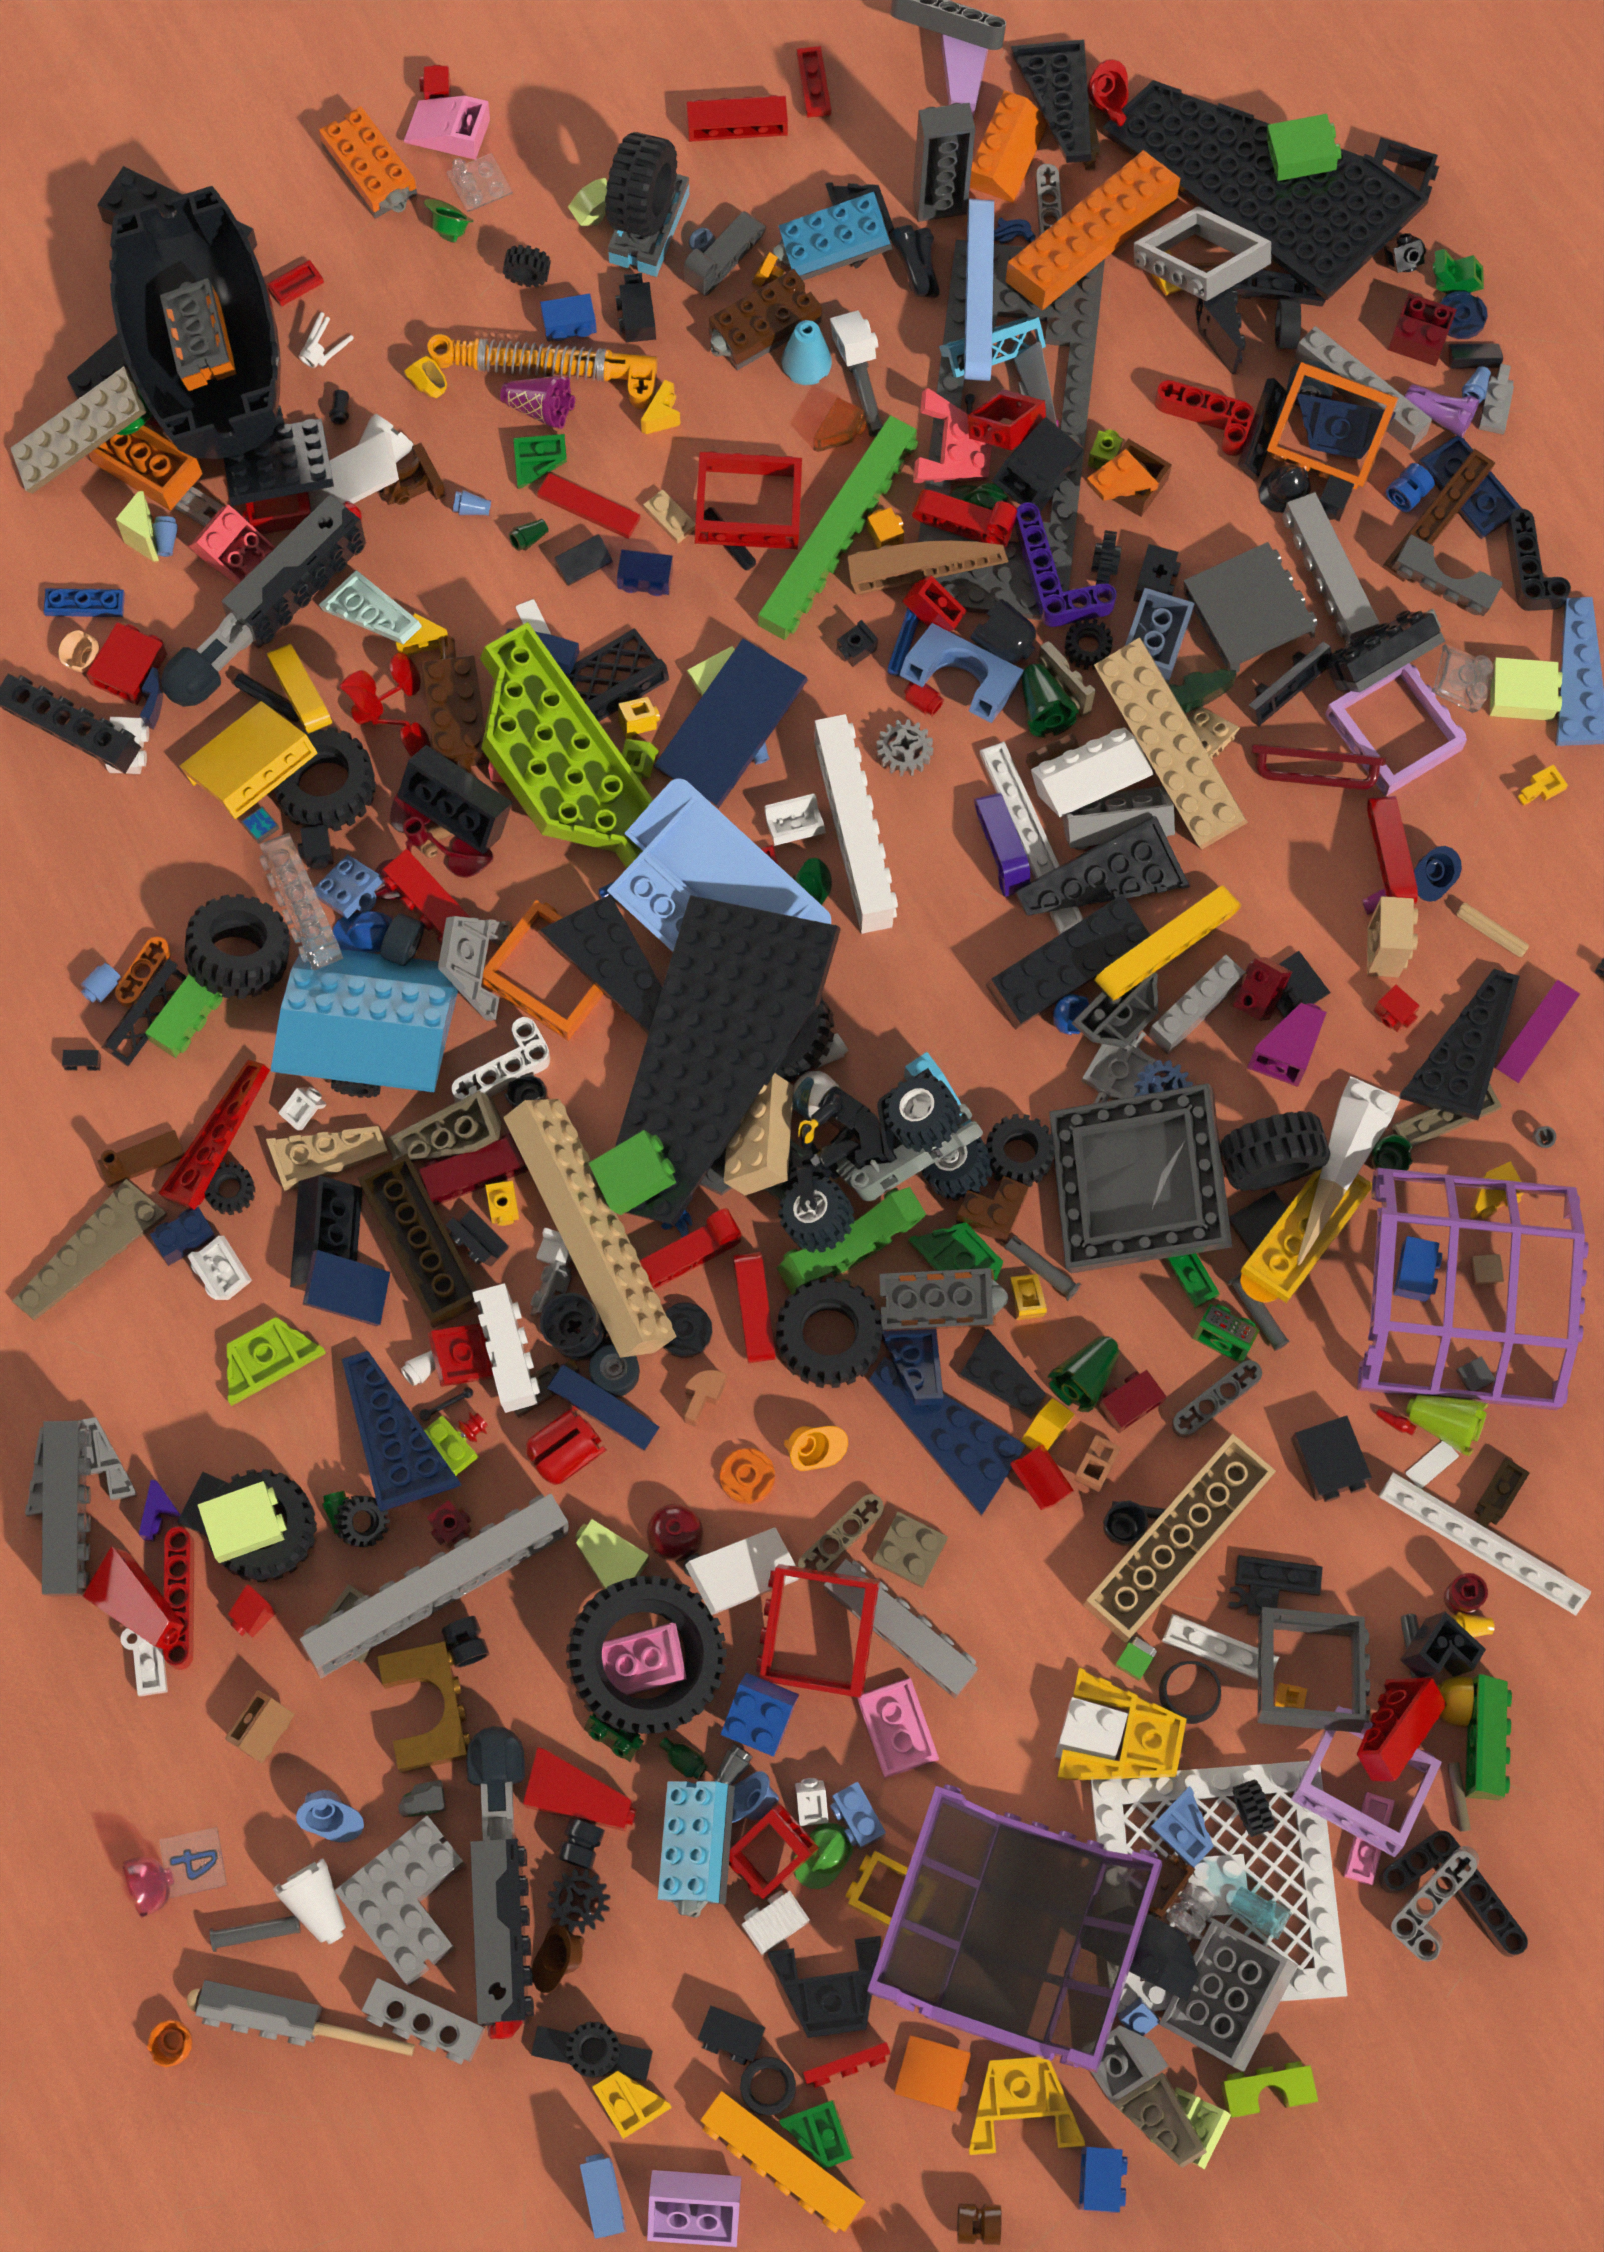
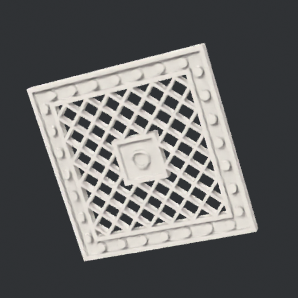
M1309 1761L1179 1770L1176 1777L1090 1780L1096 1842L1103 1844L1104 1850L1132 1855L1133 1850L1130 1847L1140 1837L1151 1846L1149 1851L1154 1852L1156 1850L1166 1859L1169 1854L1159 1846L1163 1839L1160 1837L1154 1842L1143 1831L1151 1821L1155 1823L1158 1820L1156 1815L1164 1805L1169 1808L1172 1805L1171 1802L1176 1801L1189 1786L1193 1789L1197 1806L1206 1813L1203 1817L1204 1821L1211 1817L1222 1827L1213 1838L1211 1836L1210 1838L1213 1846L1223 1855L1204 1857L1194 1867L1196 1870L1187 1881L1189 1898L1181 1891L1177 1895L1186 1903L1184 1908L1178 1915L1170 1908L1166 1911L1174 1919L1170 1926L1174 1927L1178 1923L1190 1933L1186 1937L1188 1942L1192 1937H1195L1201 1943L1203 1937L1197 1931L1205 1921L1211 1924L1212 1917L1231 1915L1225 1923L1226 1926H1229L1234 1919H1237L1247 1928L1243 1935L1248 1937L1252 1932L1263 1942V1946H1268L1274 1952L1295 1964L1297 1963L1288 1956V1953L1296 1944L1308 1953V1956L1300 1966L1298 1965L1280 2002L1348 1996L1327 1820L1291 1801V1798L1285 1794H1294ZM1319 1766L1311 1785L1323 1791L1321 1766ZM1253 1779L1258 1781L1265 1795L1275 1794L1269 1802V1809L1272 1812V1817L1279 1822L1271 1833L1268 1831L1262 1833L1266 1840L1258 1850L1245 1839L1249 1835L1247 1830L1241 1836L1229 1826L1240 1813L1237 1810L1236 1804L1227 1798L1234 1796L1232 1792L1234 1786ZM1279 1797L1291 1806V1809L1283 1818L1271 1808ZM1218 1798L1210 1809L1199 1800ZM1222 1801L1235 1811L1226 1822L1213 1812ZM1161 1802L1153 1813L1142 1805ZM1123 1805H1132L1124 1815ZM1135 1808H1138L1148 1817L1140 1829L1127 1819ZM1294 1811L1297 1830L1287 1822ZM1125 1825L1136 1833L1128 1844L1126 1843ZM1282 1826L1295 1836L1287 1847L1274 1837ZM1225 1830L1238 1840L1229 1852L1217 1842ZM1297 1841H1299L1301 1859L1290 1851ZM1269 1842L1282 1851L1274 1863L1261 1853ZM1241 1844L1253 1853V1856L1246 1864L1244 1854L1232 1855ZM1286 1855L1298 1865L1290 1877L1278 1867V1864ZM1257 1857L1269 1867L1261 1879L1248 1869ZM1109 1866L1101 1890L1103 1916L1130 1906L1138 1909L1136 1907L1138 1904L1135 1901L1132 1902L1131 1883L1141 1892L1145 1887L1133 1878L1137 1870H1133L1130 1873L1129 1869ZM1301 1869L1304 1889L1293 1880ZM1273 1871L1286 1881L1278 1892L1265 1883ZM1246 1875L1257 1883L1249 1894ZM1289 1885L1301 1894V1897L1293 1906L1281 1897V1894ZM1260 1887L1273 1897L1265 1908L1252 1899ZM1304 1899L1306 1902L1307 1918L1297 1910ZM1276 1901L1289 1910L1281 1922L1268 1912ZM1249 1904L1260 1912L1252 1924L1241 1916V1914L1250 1913ZM1189 1907L1191 1918L1203 1917L1194 1929L1181 1919ZM1292 1914L1305 1924L1297 1935L1284 1926ZM1263 1917H1266L1276 1926L1268 1938L1255 1928ZM1308 1928L1311 1948L1300 1940ZM1280 1930L1292 1940L1284 1952L1271 1942ZM1312 1959L1313 1968L1304 1969ZM1108 1961L1110 1987L1114 1990L1121 1968ZM1129 1972L1116 2014H1120L1140 1997L1153 2011H1164L1167 2009L1173 1994L1148 1981H1140V1977Z

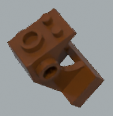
M422 443L412 446L415 461L411 465L397 470L399 480L379 490V493L384 496L388 505L395 503L403 505L411 498L429 490L432 491L436 500L445 496L443 482ZM412 477L415 481V484L403 487L400 485L401 482Z

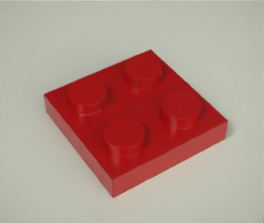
M480 1323L432 1330L428 1333L441 1387L487 1380L494 1377L492 1371L493 1363L490 1361L485 1344L487 1339L484 1336Z

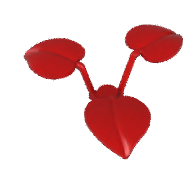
M397 653L390 660L391 675L398 683L395 688L377 697L375 695L376 683L368 672L363 670L350 674L341 683L339 688L346 692L355 703L351 708V713L357 724L361 725L372 721L373 725L393 724L404 726L400 729V736L405 749L412 758L425 745L430 747V740L425 729L417 722L410 724L406 720L380 719L381 714H383V705L380 701L398 692L401 688L407 696L415 695L420 688V675L416 665L407 654Z

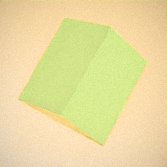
M139 491L116 518V522L125 544L153 562L159 561L152 527V514L144 492Z

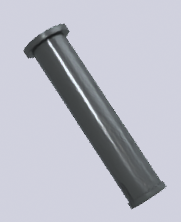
M866 361L849 366V371L853 373L868 434L871 437H876L883 425L867 370L869 364Z
M1016 1235L1013 1236V1239H1010L1004 1248L1064 1294L1067 1301L1077 1293L1082 1285L1072 1281Z
M1241 1273L1236 1275L1227 1284L1233 1286L1272 1345L1274 1351L1281 1349L1290 1342L1289 1339L1286 1338L1265 1304L1253 1300L1244 1292L1240 1283Z
M294 1915L216 1931L210 1928L211 1947L213 1952H216L217 1948L301 1933L300 1921Z

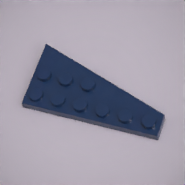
M365 1351L343 1358L342 1363L379 1510L385 1511L462 1486L370 1352Z
M884 1357L869 1379V1383L889 1407L896 1412L904 1425L911 1430L923 1448L943 1472L950 1477L959 1488L958 1490L970 1501L977 1513L982 1517L1012 1470L1010 1463L1019 1459L1026 1445L943 1394V1405L915 1406L894 1363Z

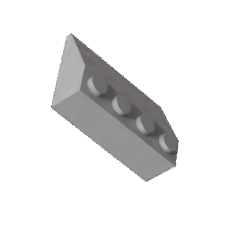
M1213 1918L1193 1957L1199 1977L1187 2002L1173 1995L1159 2025L1244 2072L1298 1965Z

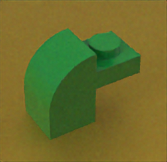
M1445 249L1435 251L1433 272L1436 276V288L1439 291L1450 294L1454 291H1467L1471 293L1484 289L1483 266L1474 255L1454 260Z

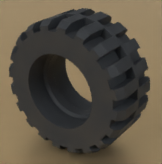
M633 132L627 134L622 139V143L619 144L617 153L612 160V167H610L609 180L606 186L607 194L605 196L606 219L615 230L650 237L661 229L663 221L667 217L668 209L671 206L677 178V151L668 139Z
M328 727L327 730L318 729L307 734L306 730H302L318 754L273 789L280 808L285 816H289L291 822L295 825L302 823L303 828L327 824L328 829L333 828L334 832L342 830L341 826L346 823L350 827L356 823V816H364L367 812L365 805L370 806L374 799L372 793L376 790V782L370 756L367 750L363 749L362 743L357 738L352 740L351 734L344 730L338 733L337 728ZM333 763L347 770L348 778L345 784L331 795L312 796L302 791L299 787L304 773L315 765Z
M236 894V897L223 895L220 896L219 900L213 898L206 902V907L202 905L195 910V915L191 916L188 921L184 952L187 970L192 977H195V981L201 987L207 986V991L213 994L218 992L222 994V997L230 998V996H237L238 999H246L247 995H252V997L261 995L262 990L267 992L272 989L274 984L281 980L286 970L290 946L289 929L287 924L283 922L282 915L278 911L273 912V907L268 903H260L258 898L253 896L251 899L244 898L242 894ZM241 937L255 943L260 950L247 956H233L222 952L214 944L224 938Z
M822 996L815 1013L812 1012L801 1028L798 1037L788 1048L790 1051L775 1072L788 1082L796 1081L797 1075L802 1076L812 1066L817 1069L822 1064L819 1061L822 1055L827 1057L830 1051L827 1043L833 1042L834 1033L830 1031V1028L834 1027V1020L829 1015L831 1010L828 1004L823 1001Z
M1286 1112L1285 1114H1276L1268 1118L1258 1119L1253 1123H1247L1241 1128L1231 1131V1134L1224 1136L1220 1143L1221 1158L1229 1184L1241 1191L1268 1189L1291 1181H1297L1322 1169V1166H1325L1330 1158V1150L1321 1120L1312 1112Z
M826 1277L824 1282H819L818 1278L810 1280V1285L805 1287L804 1284H801L796 1288L794 1295L789 1294L785 1299V1305L780 1308L776 1323L777 1348L780 1351V1357L783 1363H787L788 1370L793 1375L798 1374L800 1380L806 1384L812 1381L816 1383L815 1387L824 1388V1384H830L832 1388H839L840 1383L844 1382L849 1385L856 1382V1377L859 1375L863 1377L868 1372L869 1366L873 1365L877 1359L882 1340L880 1312L876 1310L875 1301L872 1297L864 1295L865 1290L859 1285L855 1288L850 1286L851 1281L842 1279L841 1283L835 1282V1277ZM825 1310L844 1314L852 1321L855 1327V1339L852 1346L845 1352L837 1355H822L813 1351L806 1345L803 1338V1327L806 1320L813 1314Z
M255 1469L246 1470L247 1475L240 1477L239 1474L231 1477L233 1480L228 1485L223 1483L219 1486L218 1490L220 1493L217 1497L264 1481L268 1489L273 1487L278 1505L285 1512L287 1518V1530L283 1534L285 1540L277 1542L267 1549L255 1550L221 1562V1565L233 1575L237 1574L244 1580L256 1579L258 1582H267V1578L272 1577L274 1580L283 1578V1573L287 1571L292 1573L298 1569L296 1564L300 1560L304 1562L309 1556L307 1551L309 1548H313L315 1542L313 1535L314 1532H317V1523L314 1518L315 1512L301 1487L295 1481H291L287 1475L280 1472L274 1474L269 1469H263L262 1472H256ZM204 1527L205 1536H206V1538L208 1539V1542H209V1543H208V1546H209L210 1550L212 1551V1548H211V1545H210V1541H209V1538H208L206 1529H205V1527Z

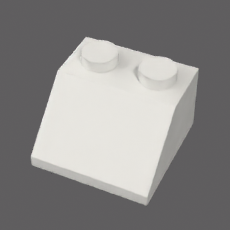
M1072 1697L1068 1705L1055 1758L1061 1759L1064 1749L1115 1760L1128 1713Z

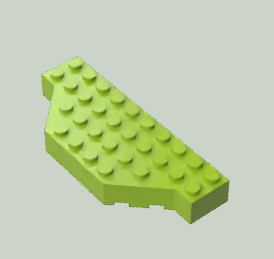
M527 622L485 646L481 654V662L495 680L481 749L542 835L613 851L620 858L624 866L628 868L643 850L624 833L650 805L653 799L536 632Z

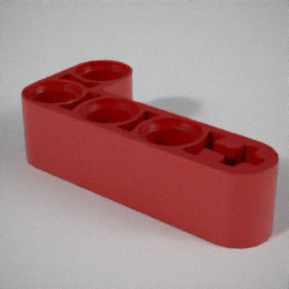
M1166 380L1159 384L1155 398L1156 408L1163 413L1225 430L1221 442V448L1225 454L1236 456L1242 452L1254 415V409L1249 403L1172 380ZM1188 402H1193L1196 405H1190ZM1212 409H1218L1221 412H1214ZM1237 416H1242V417H1244L1245 419H1244V420L1239 419V418H1237ZM1230 438H1236L1239 441H1232Z
M928 489L921 490L912 512V517L923 524L978 542L1003 545L1004 548L1009 542L1017 516L1015 506L1004 501L996 502L993 510Z
M724 1208L709 1216L705 1226L652 1253L639 1262L648 1274V1279L654 1290L738 1245L742 1240L741 1231L728 1208Z
M759 1251L733 1255L748 1364L776 1360L762 1254Z

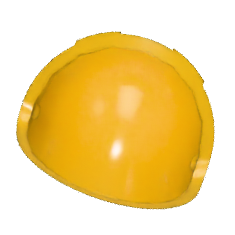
M1463 1676L1448 1678L1437 1686L1447 1704L1439 1717L1454 1726L1466 1727L1470 1722L1473 1710V1680L1471 1677Z

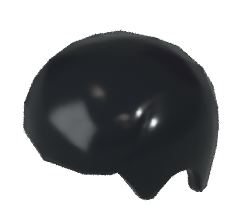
M524 1075L518 1077L513 1082H509L507 1093L504 1095L511 1108L515 1109L525 1100L547 1099V1087L540 1078L533 1075Z
M1130 1500L1119 1501L1111 1507L1104 1517V1533L1112 1543L1120 1546L1134 1545L1148 1528L1147 1513L1140 1504Z

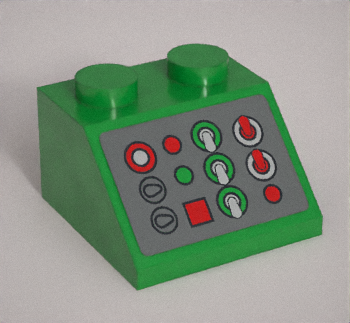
M1210 1304L1192 1339L1240 1364L1247 1356L1260 1329L1256 1328V1324L1247 1318L1242 1317L1239 1319L1231 1315V1311L1228 1308L1219 1304L1216 1306Z

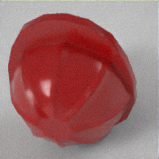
M1108 59L1098 64L1088 83V97L1094 106L1108 114L1112 122L1122 126L1127 119L1121 109L1127 104L1129 97L1128 74L1125 66L1120 61Z

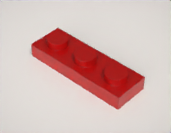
M821 46L799 48L796 55L807 118L831 115L832 109Z
M887 2042L805 2071L803 2076L806 2085L813 2083L814 2088L830 2083L829 2077L841 2073L842 2078L858 2073L857 2067L868 2063L870 2068L883 2064L887 2062L885 2056L891 2053Z

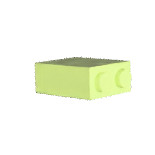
M1496 657L1490 671V716L1552 721L1555 714L1560 712L1562 707V696H1558V688L1562 684V672H1558V662Z
M264 1481L198 1504L214 1557L218 1563L285 1540L282 1531L287 1530L283 1516L282 1514L276 1515L273 1506L278 1504L273 1487L268 1489Z

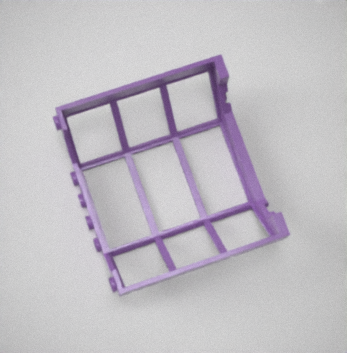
M1377 1168L1373 1172L1371 1199L1382 1202V1207L1377 1210L1376 1249L1370 1329L1368 1334V1340L1373 1341V1343L1369 1345L1368 1351H1365L1364 1359L1359 1362L1357 1390L1409 1396L1423 1394L1482 1401L1489 1404L1549 1410L1562 1408L1563 1404L1567 1402V1387L1578 1342H1582L1583 1326L1579 1325L1580 1314L1584 1313L1585 1298L1581 1297L1582 1286H1585L1587 1280V1271L1583 1270V1259H1586L1588 1256L1589 1245L1588 1242H1584L1585 1232L1580 1210V1196L1577 1194V1188ZM1394 1180L1445 1185L1449 1217L1398 1213ZM1455 1186L1506 1191L1511 1224L1459 1219ZM1516 1192L1565 1197L1563 1218H1570L1572 1230L1521 1225ZM1397 1222L1450 1227L1443 1326L1390 1321ZM1459 1228L1512 1233L1505 1333L1452 1327ZM1521 1234L1573 1239L1567 1339L1515 1334ZM1389 1331L1441 1336L1430 1387L1378 1382ZM1451 1337L1503 1342L1492 1393L1440 1388ZM1513 1343L1566 1348L1558 1380L1553 1382L1552 1399L1501 1394Z

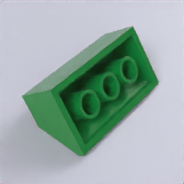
M1479 1674L1472 1679L1474 1684V1702L1466 1736L1465 1798L1501 1800L1505 1797V1793H1509L1510 1777L1506 1776V1764L1509 1765L1511 1750L1510 1747H1506V1737L1510 1736L1511 1719L1507 1718V1707H1511L1512 1691L1508 1690V1681Z

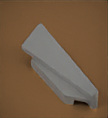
M1039 341L1014 358L1015 366L1022 380L1018 385L1019 394L1045 400L1046 417L1057 425L1042 344Z

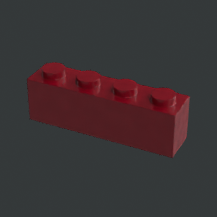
M511 1132L503 1135L501 1140L495 1141L477 1151L450 1155L449 1159L441 1162L433 1160L426 1163L424 1168L419 1169L427 1193L434 1206L485 1188L486 1185L495 1184L529 1171Z

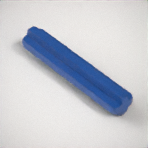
M907 608L888 665V673L896 677L900 675L919 618L909 608Z

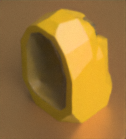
M429 356L419 359L404 370L406 377L417 391L424 392L431 398H438L447 388L445 375L437 363Z

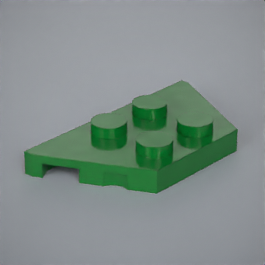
M966 1222L953 1225V1227L948 1229L934 1230L926 1235L911 1236L908 1239V1243L935 1271L991 1268L994 1271V1281L996 1282L1003 1265V1260Z

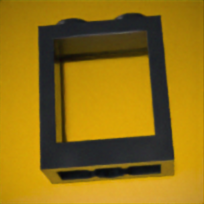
M1381 137L1374 158L1382 164L1385 159L1426 172L1419 191L1429 198L1432 186L1428 185L1429 181H1435L1440 167L1435 165L1438 155Z

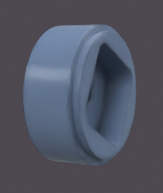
M699 228L691 234L689 244L693 250L699 249L704 253L716 239L709 229Z

